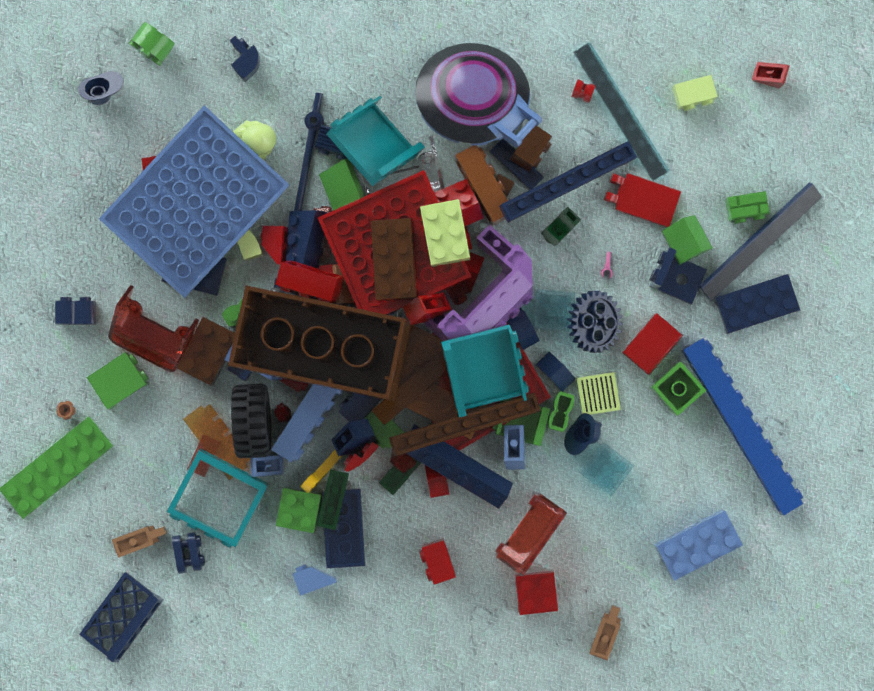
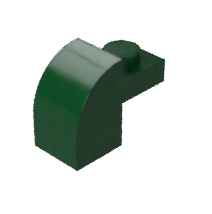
M567 207L541 234L548 243L555 247L581 219Z

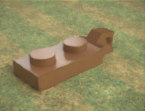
M154 525L112 539L119 558L154 545L156 542H159L158 537L167 534L165 526L155 529Z
M612 605L609 614L604 613L589 654L608 661L621 625V619L618 618L620 607Z

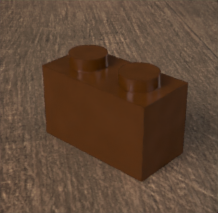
M535 126L522 140V144L516 149L510 160L528 172L532 167L537 168L542 160L539 156L542 152L546 154L552 145L549 142L552 135Z

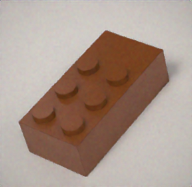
M473 145L456 154L455 163L464 179H467L491 226H494L505 220L499 208V205L508 201L504 195L505 188L500 180L496 181L494 174H496L491 164L487 165L483 149Z

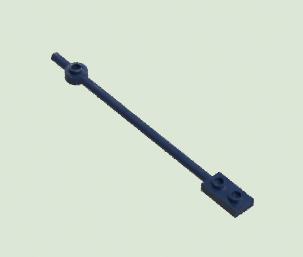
M315 93L312 112H309L304 119L309 131L294 211H302L316 131H319L320 126L324 125V119L320 114L322 93ZM317 118V123L312 124L310 120ZM275 278L274 288H280L281 286L275 285L277 279Z

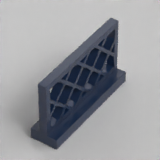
M124 572L79 635L106 655L107 659L111 662H119L164 599L154 594L129 573ZM128 579L132 582L133 590L123 592V583ZM144 591L149 595L145 602L138 603L137 592ZM133 593L134 604L125 605L124 594ZM120 595L121 606L112 607L111 599L113 596ZM135 606V616L127 619L125 608ZM122 608L123 620L114 621L112 610ZM109 610L110 622L100 623L102 611ZM123 622L124 631L121 634L115 635L114 623ZM110 624L111 635L102 637L101 625ZM97 626V638H91L86 634L91 627ZM112 638L113 646L109 651L103 647L102 639Z

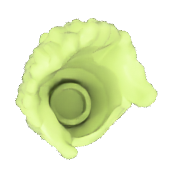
M247 120L233 131L263 160L271 153L276 144L274 130L270 126L258 121Z

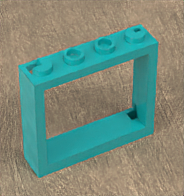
M200 448L167 512L170 513L169 516L174 520L180 521L181 519L187 522L186 525L194 530L199 528L205 531L204 535L212 539L216 537L222 540L221 543L229 548L232 546L236 547L269 483L257 477H251V474ZM200 460L259 490L234 538L176 509Z

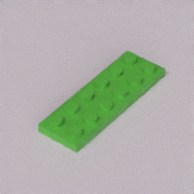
M88 416L0 488V491L22 519H24L114 445L94 420Z

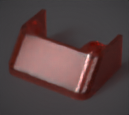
M130 285L116 304L108 334L110 341L166 371H176L197 329L199 319L196 318L190 328L178 326L174 332L142 315L143 308L141 304L131 299L134 286Z
M541 493L534 494L528 503L531 507L508 541L505 544L501 542L495 550V557L521 576L527 572L567 514V511Z

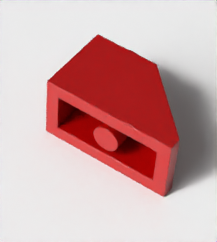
M263 226L260 234L261 245L276 264L281 265V262L286 261L288 227Z
M444 293L417 296L403 309L410 324L414 325L425 323L449 312L451 307Z

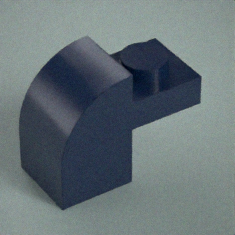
M234 36L229 41L241 56L231 66L246 82L259 69L260 56L254 45L247 49L249 45L245 40Z
M520 307L518 315L513 319L510 318L507 323L512 331H516L519 344L525 350L540 340L525 311Z

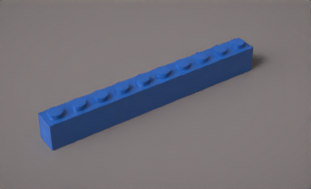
M702 338L681 351L700 383L707 390L706 393L780 515L784 516L803 504L801 500L803 496L798 488L794 489L791 484L793 479L788 472H784L782 469L783 463L779 456H774L771 451L773 449L772 444L768 439H764L761 434L763 432L758 422L755 423L751 417L753 416L752 411L742 403L743 396L738 389L735 390L733 388L731 376L728 373L725 374L721 368L723 366L722 361L718 356L715 357L713 355L711 343Z

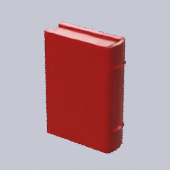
M655 313L622 353L646 374L650 375L673 347L677 345L683 335L658 313Z

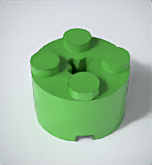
M147 22L140 26L128 43L136 50L140 48L139 53L147 59L152 57L151 60L159 66L175 45L171 39L163 33L161 34Z

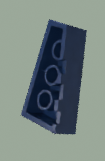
M318 210L289 211L286 261L291 260L319 269L317 263L319 257L323 254L324 248L321 246L325 234L318 217L329 212Z

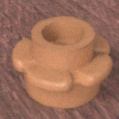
M70 401L60 402L57 405L56 413L60 418L68 420L75 414V407H73V403Z

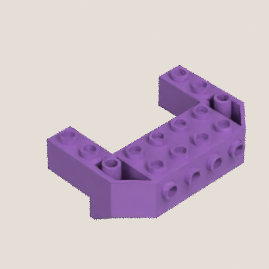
M490 224L476 237L477 246L502 267V272L460 315L452 310L449 314L444 313L423 323L442 341L506 326V322L510 318L513 319L518 315L520 307L523 304L527 305L533 299L531 258L520 245L516 244L514 246Z

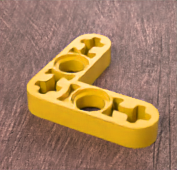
M334 450L300 487L306 493L311 492L342 456L338 457L336 450Z

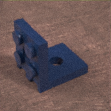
M668 248L666 251L663 250L657 260L659 265L652 271L649 278L652 281L649 287L692 305L707 269L689 261L679 265L675 258L677 250ZM679 274H683L687 278V282L684 285L677 283L676 278Z

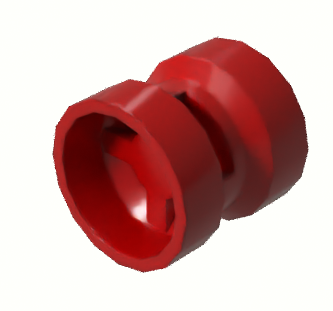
M577 79L571 97L581 98L584 102L589 103L596 85H587L582 80Z

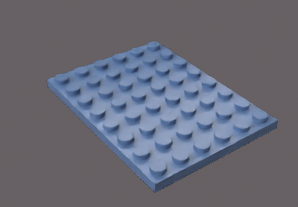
M204 105L102 214L99 220L179 294L186 298L290 185Z

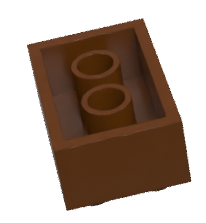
M202 317L177 369L210 386H214L226 363L224 359L233 344L235 333Z

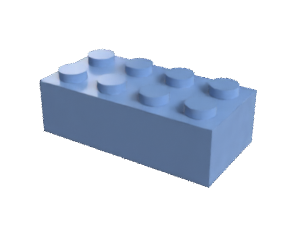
M720 510L654 544L671 579L675 581L743 546L726 511Z

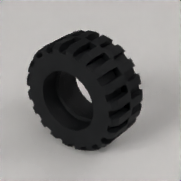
M263 383L234 386L231 395V425L234 452L239 458L267 457L271 453V410L268 387Z

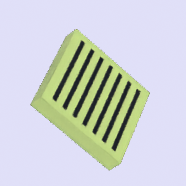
M615 372L576 378L582 414L592 415L621 410Z

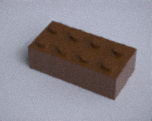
M410 218L371 221L376 300L415 299L417 297L412 220Z

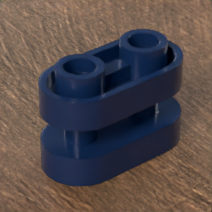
M196 532L187 533L186 540H182L181 535L172 536L178 574L187 573L188 566H192L193 571L202 570V566H205V559L203 554L200 555L199 547L202 546L200 535H196ZM185 547H189L191 557L189 559H185Z

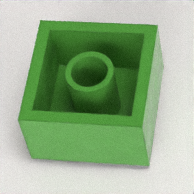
M682 362L676 363L649 387L674 416L680 415L707 391Z
M284 487L276 526L315 533L322 494L306 493L303 490Z

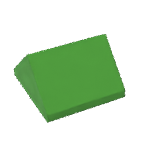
M695 215L684 217L661 231L669 247L677 250L675 258L679 265L713 249Z

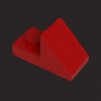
M425 465L430 497L450 495L447 478Z

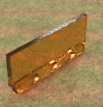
M211 404L205 408L201 405L183 419L207 452L242 470L248 467L246 463L251 458H239L236 456L232 433L227 437L224 436L229 431V428L221 418L215 422L212 420L218 414ZM223 472L228 480L233 478V476Z

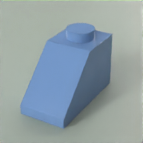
M504 425V463L506 470L525 469L524 425Z
M306 564L295 568L296 572L292 574L300 596L337 582L335 576L313 566L307 567Z

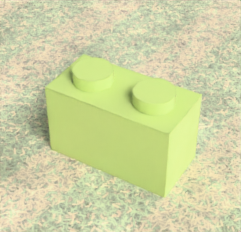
M712 75L678 83L672 87L678 110H692L698 104L707 106L713 104V100L717 98Z

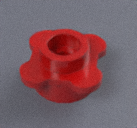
M280 403L274 409V413L280 422H287L288 419L292 418L291 410L287 405Z

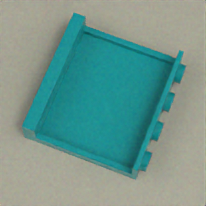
M381 96L374 100L370 98L363 106L361 104L357 106L352 113L350 111L347 112L341 120L339 118L331 123V129L327 133L328 137L372 187L416 158L425 148L421 141L412 146L376 104L382 98Z
M510 325L441 342L459 418L467 416L466 409L521 395L524 401L527 400L526 393L529 390L527 382L523 381L522 376H525L523 364H519L522 356L520 349L516 348L515 344L519 342L516 331H512Z

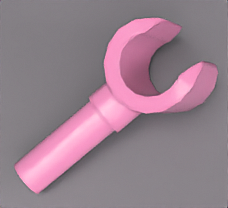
M607 252L605 267L601 270L602 277L605 270L610 271L609 278L613 275L610 269L612 252Z

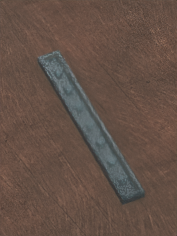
M588 42L573 52L592 84L596 85V91L625 138L631 144L651 180L654 181L668 173V167L592 44Z

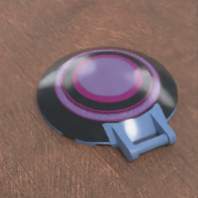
M463 43L447 47L433 55L424 64L418 75L415 99L422 118L433 131L455 143L463 142L471 143V145H486L487 142L504 139L512 146L518 148L526 135L542 122V118L528 108L530 103V87L524 71L513 58L495 47L478 43ZM527 119L529 122L515 135L513 132Z

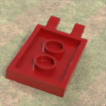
M613 173L610 183L620 187L617 195L607 191L604 201L616 204L614 210L664 227L670 226L681 191L629 173L626 174L625 178Z

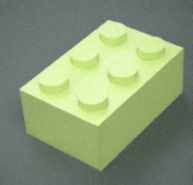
M459 199L421 206L431 266L470 260Z

